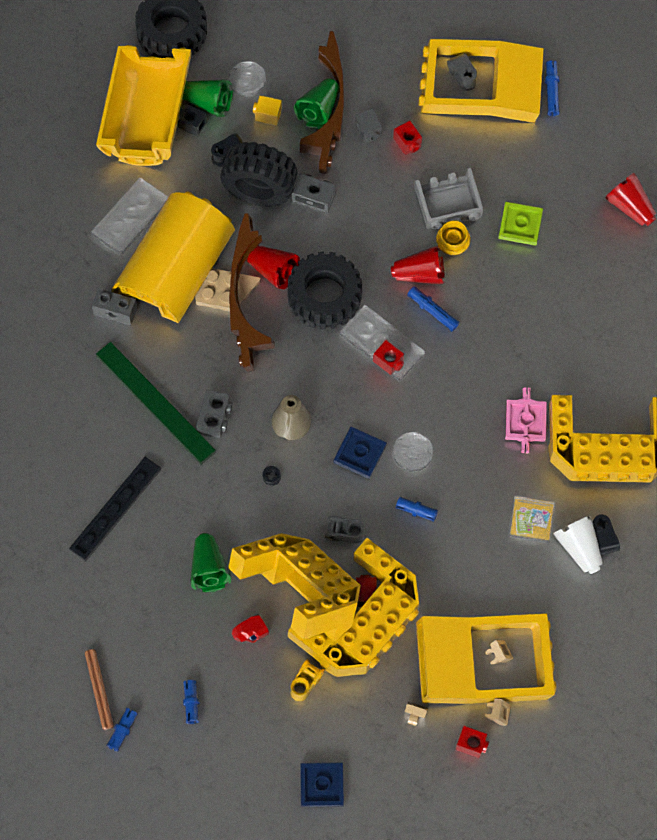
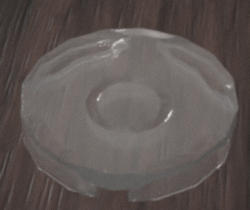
M250 61L238 63L229 73V81L232 83L229 86L234 93L240 94L242 97L255 96L262 91L266 84L265 72L257 63Z
M410 432L400 436L395 442L393 457L397 465L403 470L410 472L420 471L431 462L433 455L432 444L425 436L419 435L416 432Z

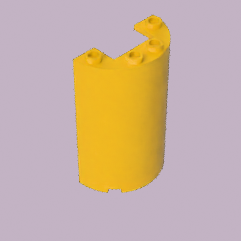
M132 45L118 46L96 143L97 147L109 157L114 155L119 157L118 161L138 166L159 165L163 163L164 159L168 160L170 158L192 55L191 49H172L174 58H156L154 56L141 57L137 47Z
M188 191L170 194L115 282L111 292L130 298L133 296L157 306L162 317L179 323L235 231L231 223L232 219L212 206L211 201L206 198L200 199Z

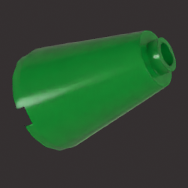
M326 78L300 97L293 107L297 118L300 121L303 119L307 122L306 126L310 128H322L328 122L340 90L338 83L334 79Z
M225 79L186 81L182 100L217 117H225L226 115L223 113L229 111L232 103L233 90H230L229 87L232 83Z
M202 533L194 542L190 578L191 587L194 590L201 588L202 592L222 590L227 582L231 583V573L215 537L209 533Z

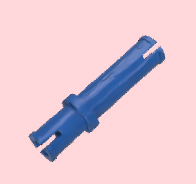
M552 60L545 63L547 114L551 116L553 112V116H557L560 114L558 95L560 77L557 72V61H554V65H552Z
M416 286L410 289L407 296L419 304V308L425 309L451 332L458 327L460 322L438 306L431 296H426Z

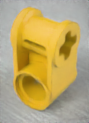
M307 659L291 683V697L296 701L305 700L321 680L325 670L315 667ZM297 686H303L305 688V691L303 693H298L294 690V688Z

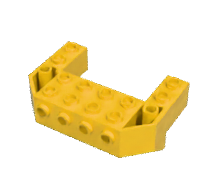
M572 395L551 396L549 403L550 462L570 481L652 482L657 478V397H652L649 405L650 435L573 433Z
M280 533L232 548L228 568L240 580L261 573L273 585L287 581L309 602L295 607L291 628L303 640L325 633L332 641H336L352 626L361 585L310 539Z
M368 538L354 552L353 560L374 577H377L382 584L356 613L352 626L336 641H332L325 633L303 640L291 627L288 630L289 639L320 662V668L336 677L366 674L370 668L373 669L380 661V656L384 652L387 653L392 647L394 639L403 634L406 629L405 626L409 621L412 622L419 614L416 575Z

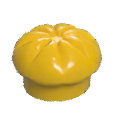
M459 221L447 222L439 229L436 235L437 245L447 255L462 254L467 250L471 242L466 226Z

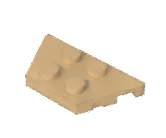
M212 268L195 295L196 305L230 311L231 272ZM240 274L238 282L240 306L241 302L248 298L255 286L260 284V277Z

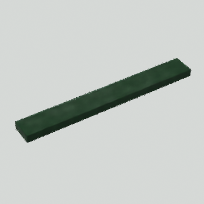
M111 341L96 353V357L200 465L216 453V450Z

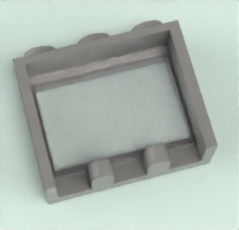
M471 168L467 169L466 175L457 177L456 173H451L448 175V180L438 182L437 177H433L430 179L429 184L421 185L419 180L415 181L414 190L419 201L426 229L432 228L436 230L449 221H475L482 217L483 206Z

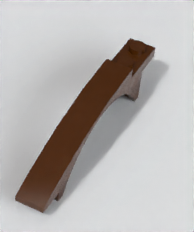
M334 31L329 32L327 47L319 46L318 60L329 69L340 87L339 102L334 114L322 128L300 139V153L320 156L319 173L324 174L327 173V168L332 166L333 156H330V152L335 150L336 141L340 142L344 113L343 71Z
M249 213L244 214L239 229L232 261L229 293L231 332L234 335H239L236 337L238 348L241 347L239 363L247 372L255 371L254 351L275 348V342L272 341L271 337L260 333L248 323L241 310L238 298V282L242 267L251 252L263 242L259 231H254L253 221Z

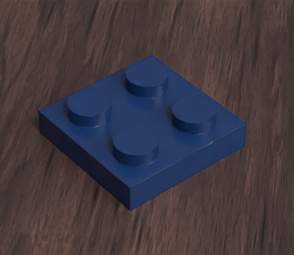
M350 427L333 463L370 479L387 446V442Z
M301 763V807H344L343 763Z

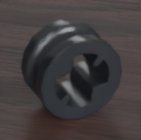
M268 466L264 469L262 473L264 482L269 486L277 485L281 480L279 469L275 466ZM271 472H274L275 476L277 477H273L272 480H269V477L266 475H270Z

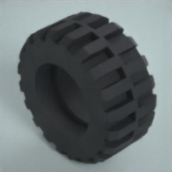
M144 0L145 2L142 1L139 4L135 15L137 38L142 49L145 52L148 51V55L157 56V58H174L172 49L186 48L191 49L192 57L194 51L198 52L202 48V44L206 41L207 19L201 2H198V0ZM167 17H179L188 23L183 30L172 34L163 33L155 28V25L160 20Z
M243 142L234 145L228 150L220 179L224 188L228 189V192L232 195L234 194L236 198L243 199L250 204L254 203L259 206L271 207L272 205L279 206L290 199L298 171L291 157H287L283 151L280 152L277 148L269 147L263 143Z
M324 251L314 256L312 253L307 255L306 260L304 258L299 260L298 266L292 268L291 275L288 278V303L292 308L293 314L296 317L299 316V321L303 324L308 322L309 327L315 328V326H320L321 330H326V327L331 326V329H335L337 324L345 325L348 318L352 319L356 311L359 310L362 300V279L358 269H354V264L351 261L346 262V257L343 255L338 257L335 256L334 252L324 254ZM330 279L337 282L343 288V294L334 301L319 302L312 299L307 294L306 289L316 280Z

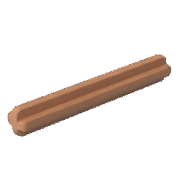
M90 649L85 651V657L103 730L113 728L114 725L96 650Z

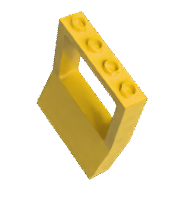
M430 39L428 45L423 48L425 62L422 63L421 73H424V78H421L420 89L423 91L418 105L421 106V113L491 115L535 123L540 114L544 48L504 41ZM466 53L467 56L494 57L492 100L435 98L433 92L436 56H458Z
M547 613L487 617L422 616L416 622L422 703H494V699H503L505 702L548 700L555 695L556 682L553 679L554 662L551 658L552 641L549 637L551 625ZM530 628L533 635L537 687L478 690L475 685L471 631Z

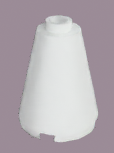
M590 515L553 533L584 573L589 571L590 574L601 570L600 565L603 562Z

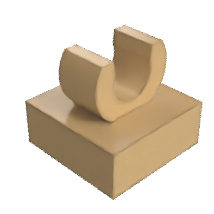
M504 640L492 642L490 644L492 649H488L485 652L486 655L495 654V659L490 662L491 664L507 663L514 659Z
M494 699V703H488L487 706L493 710L492 714H485V717L499 725L507 726L511 705L503 699Z
M408 702L405 712L411 714L408 724L416 726L419 717H426L428 708Z

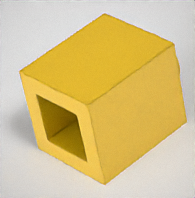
M259 96L258 102H254L253 106L255 121L278 125L282 111V100Z

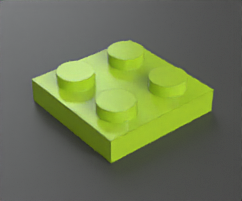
M505 202L498 239L536 246L543 208Z

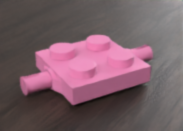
M526 387L522 388V399L506 401L505 440L520 441L521 453L525 452L526 446L527 454L530 452L529 442H545L547 402L530 399L531 388H527L526 395Z

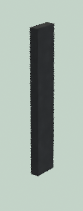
M145 456L71 545L69 550L86 562L158 475L161 467Z

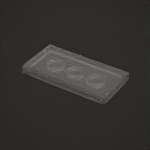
M139 178L91 231V234L122 256L156 218L168 197L142 178Z
M366 305L340 331V335L371 360H373V353L385 340L403 352L404 365L398 372L395 371L392 374L399 382L425 355L424 350ZM391 356L385 358L387 361L395 360Z

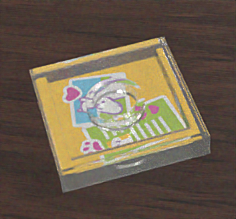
M515 496L509 537L550 542L555 502Z

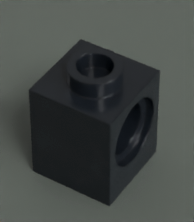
M186 104L183 109H180L177 122L178 128L198 137L207 123L206 113Z

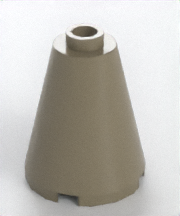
M288 395L282 399L272 415L273 430L278 436L291 441L300 439L307 434L311 426V415L297 396Z

